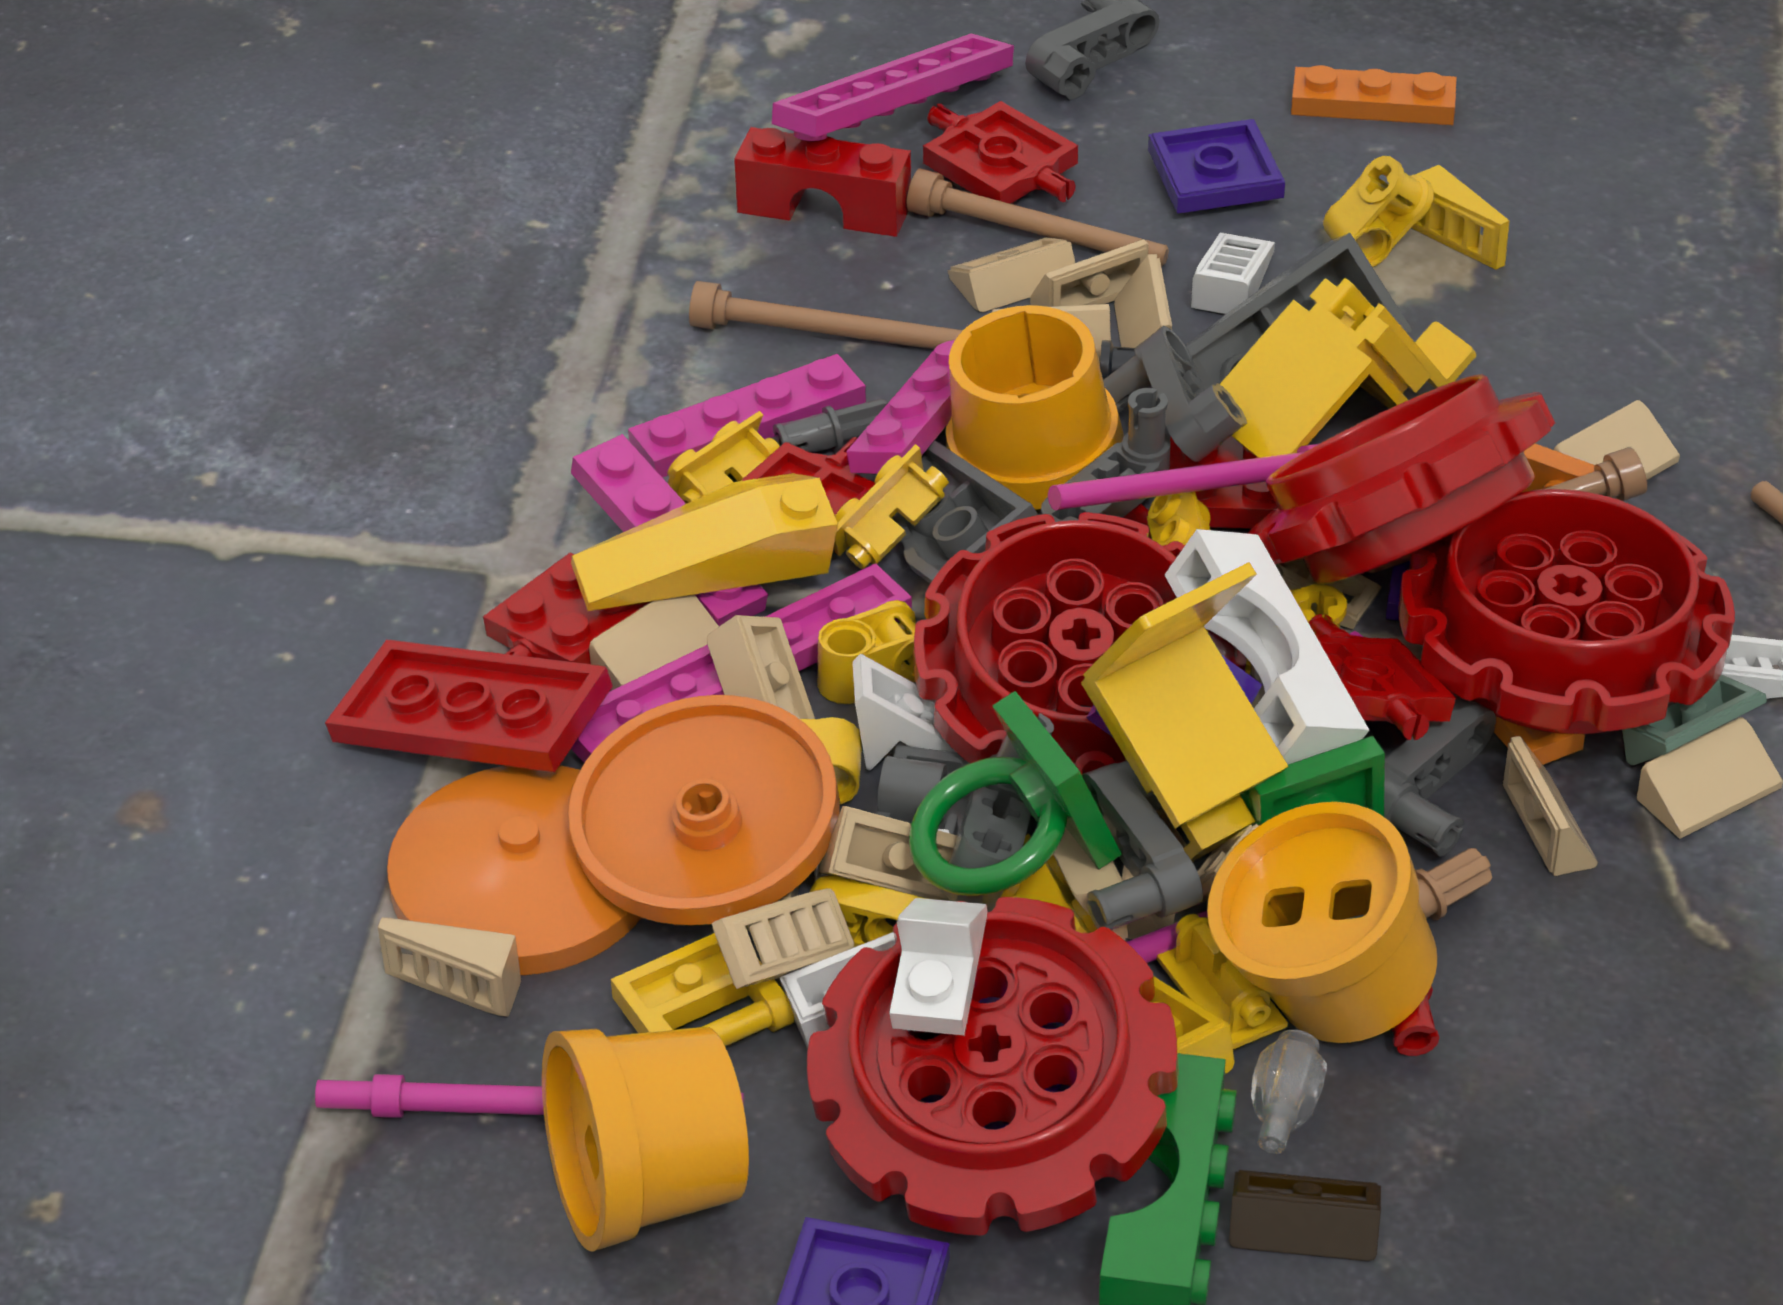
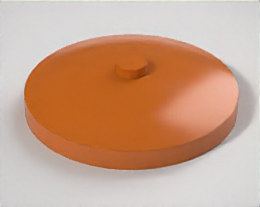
M735 695L696 696L665 703L632 718L618 727L595 748L585 761L572 788L568 810L569 831L577 859L584 874L599 893L610 902L631 914L655 922L673 925L712 924L721 918L775 903L799 886L816 869L828 850L831 835L840 814V798L830 755L816 733L795 715L768 702Z
M500 766L455 780L427 797L408 815L398 829L389 851L387 864L388 883L393 908L398 919L515 935L520 976L556 971L593 958L621 940L641 919V917L621 909L601 895L590 883L581 868L573 846L568 821L569 800L573 785L580 772L579 769L559 766L555 772Z

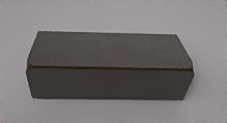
M1239 1170V1172H1235L1229 1232L1230 1245L1240 1249L1363 1261L1374 1260L1378 1249L1381 1186L1378 1183Z

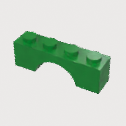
M1178 1053V1086L1174 1092L1157 1096L1165 1102L1167 1126L1160 1141L1148 1158V1160L1164 1172L1172 1185L1163 1196L1152 1204L1134 1212L1110 1216L1100 1272L1099 1305L1207 1304L1211 1260L1199 1259L1201 1245L1213 1247L1216 1245L1220 1202L1208 1201L1210 1188L1224 1189L1229 1145L1217 1144L1219 1132H1233L1237 1090L1224 1089L1226 1059Z

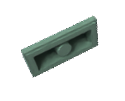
M1721 674L1714 686L1694 704L1684 705L1670 702L1668 703L1665 719L1635 728L1622 729L1626 761L1629 765L1633 766L1664 755L1767 703L1766 694Z

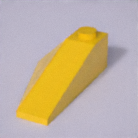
M792 473L738 481L572 555L571 565L588 611L827 574L829 573L838 523L818 477Z

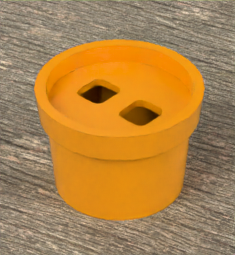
M1026 305L1009 307L977 319L967 326L954 341L949 354L952 417L946 426V448L1031 503L1035 510L1041 509L1042 503L1048 497V490L1052 485L1065 484L1114 444L1123 441L1124 432L1117 406L1113 397L1104 386L1094 339L1087 326L1075 316L1047 306Z
M1345 802L1314 803L1288 810L1267 820L1246 835L1228 854L1214 878L1208 899L1207 914L1210 932L1216 945L1245 979L1265 990L1270 995L1271 999L1288 1020L1302 1033L1321 1041L1333 1043H1350L1369 1039L1401 1023L1419 1006L1427 995L1437 968L1435 940L1419 903L1418 878L1407 846L1396 827L1379 813L1360 805ZM1364 915L1360 918L1347 919L1354 916Z
M697 1027L616 1036H605L598 1029L553 1031L549 1034L542 1059V1099L549 1153L563 1207L573 1232L586 1250L593 1252L635 1238L641 1227L737 1201L743 1196L749 1171V1146L744 1106L729 1054L721 1038L712 1028Z

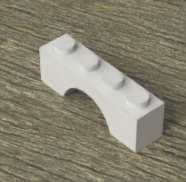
M1196 529L1165 573V577L1178 598L1248 562L1251 563L1257 575L1204 627L1235 646L1256 669L1262 680L1265 694L1254 710L1287 765L1363 739L1369 731L1368 726L1259 535Z

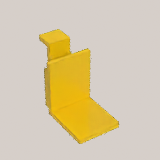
M1325 278L1310 295V298L1316 303L1312 309L1308 311L1293 299L1220 383L1242 409L1247 420V424L1231 435V437L1257 458L1297 453L1299 447L1308 445L1359 386L1390 409L1408 400L1403 394L1407 388L1417 393L1426 381L1435 388L1454 382L1474 360L1476 352L1469 344L1439 322L1431 323L1414 342L1383 305L1378 303L1376 307L1372 306L1348 279L1344 278L1338 286H1335Z
M1250 562L1139 617L1083 674L1085 679L1081 682L1146 793L1148 794L1153 791L1174 828L1176 829L1181 826L1190 841L1183 849L1192 862L1217 849L1243 829L1252 825L1255 819L1240 794L1289 767L1204 627L1257 575Z

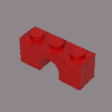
M750 127L734 158L737 213L790 221L805 189H819L833 196L840 204L843 212V229L897 237L909 212L907 209V195L911 183V150L890 148L879 143L863 144L836 140L830 136L819 141H806L796 138L794 133L782 132L776 128L761 129Z

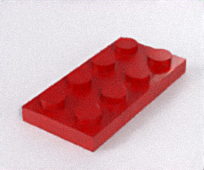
M386 639L326 720L325 724L332 742L555 772L613 685L606 666Z

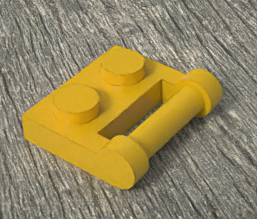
M715 933L610 979L612 998L638 1033L674 1030L747 996L751 997L754 1001L753 1004L702 1026L712 1028L719 1035L725 1047L765 1028L775 1032L794 1023V1013L788 997L775 979L736 989Z

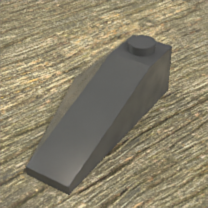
M1348 233L1322 244L1296 262L1185 346L1197 367L1205 390L1211 385L1220 384L1293 299L1308 311L1312 309L1316 303L1310 298V295L1325 278L1335 286H1338L1344 278L1348 279L1372 306L1376 307L1378 303L1383 305L1407 334L1412 331V328L1352 234Z
M934 440L921 456L923 470L926 472L933 466L943 473L949 481V484L943 489L945 497L915 526L898 512L893 516V520L906 532L901 541L905 549L903 553L908 565L914 573L928 583H931L939 570L958 551L967 550L971 553L985 552L986 534L988 531L1015 520L1036 516L1038 513L1031 503Z

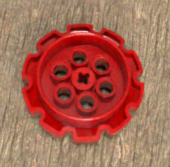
M1484 374L1473 375L1448 383L1385 410L1327 439L1274 471L1267 478L1266 485L1277 508L1254 525V528L1247 534L1259 535L1275 565L1303 559L1313 581L1318 584L1332 583L1367 572L1460 530L1501 507L1528 488L1534 481L1535 475L1524 451L1548 434L1555 421L1540 392L1498 400L1488 377Z
M1542 489L1521 492L1501 507L1475 522L1412 552L1409 570L1405 571L1402 575L1398 606L1400 626L1405 640L1409 643L1423 646L1421 665L1447 689L1465 700L1479 702L1494 711L1495 716L1508 722L1535 730L1560 734H1592L1635 728L1665 719L1668 703L1670 702L1684 705H1692L1714 686L1723 672L1735 623V610L1733 599L1725 580L1721 577L1705 573L1707 556L1685 537L1669 528L1653 515L1634 505L1596 493L1566 489Z
M1083 512L1079 515V520L1055 522L1050 514L1015 520L987 532L985 552L971 553L967 550L958 551L946 562L930 583L925 593L924 615L926 619L916 623L914 632L913 662L918 694L922 699L936 700L934 727L941 737L969 763L998 754L1006 731L993 705L1016 691L1025 704L1033 710L1036 717L1041 713L1051 720L1054 725V731L1051 736L1078 768L1081 775L1112 763H1120L1127 760L1115 739L1086 719L1094 704L1081 684L1085 679L1083 674L1139 617L1177 598L1165 577V573L1185 545L1178 541H1172L1168 545L1161 546L1148 538L1149 527L1145 524L1112 515ZM1206 629L1220 654L1245 671L1247 658L1230 642Z
M1001 897L997 900L995 908L987 913L965 1036L938 1033L940 1035L933 1039L922 1040L917 1038L923 1034L934 1032L892 1028L889 1013L902 953L897 924L893 927L894 946L884 951H876L870 947L862 948L849 960L828 988L822 1000L827 1025L831 1028L825 1031L814 1032L809 1038L807 1051L808 1086L815 1117L822 1122H834L826 1130L829 1149L834 1160L847 1177L862 1192L877 1202L883 1201L894 1194L904 1195L908 1218L912 1222L945 1232L978 1236L985 1235L989 1230L990 1223L1001 1216L1014 1218L1018 1223L1019 1229L1023 1232L1038 1230L1064 1222L1096 1205L1095 1182L1104 1177H1113L1122 1182L1128 1181L1152 1154L1167 1126L1165 1102L1157 1096L1174 1092L1178 1086L1177 1037L1171 1008L1163 1002H1150L1155 997L1153 971L1132 946L1107 927H1099L1091 933L1077 932L1074 912L1069 908L1040 900L1019 897ZM988 997L1000 998L996 1002L988 1004L978 1002ZM1053 1022L1065 1024L1056 1029L1042 1028L1043 1025ZM1063 1084L1070 1086V1088L1062 1092L1053 1093L1045 1091L1046 1088L1052 1085ZM929 1095L944 1096L941 1100L933 1103L920 1102L922 1098ZM995 1121L1010 1123L1006 1127L997 1130L983 1128Z

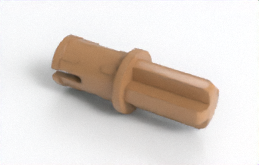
M1468 848L1428 871L1423 869L1415 870L1419 885V903L1426 919L1429 917L1433 920L1443 918L1447 913L1448 906L1489 884L1492 874L1489 869L1491 865L1486 856H1482L1476 848Z

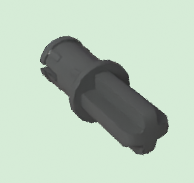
M877 399L835 411L830 405L825 406L820 414L782 424H774L773 433L779 435L774 437V440L779 446L784 442H788L810 453L830 448L836 453L851 438H858L888 403L884 399Z

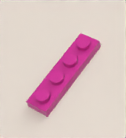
M955 340L944 342L934 349L846 451L851 473L878 474L888 460L896 455L903 457L915 444L920 447L922 456L948 425L952 417L949 354Z
M838 354L628 428L629 442L663 478L668 476L667 471L678 456L689 449L697 452L710 444L717 432L731 421H737L740 424L760 411L763 417L758 433L764 439L778 436L773 433L774 424H782L822 413V408L829 405L835 411L865 403L866 386Z
M623 434L582 452L572 459L571 474L623 532L686 504ZM757 584L695 594V596L717 625L721 626L735 615L754 616L764 611L768 593Z

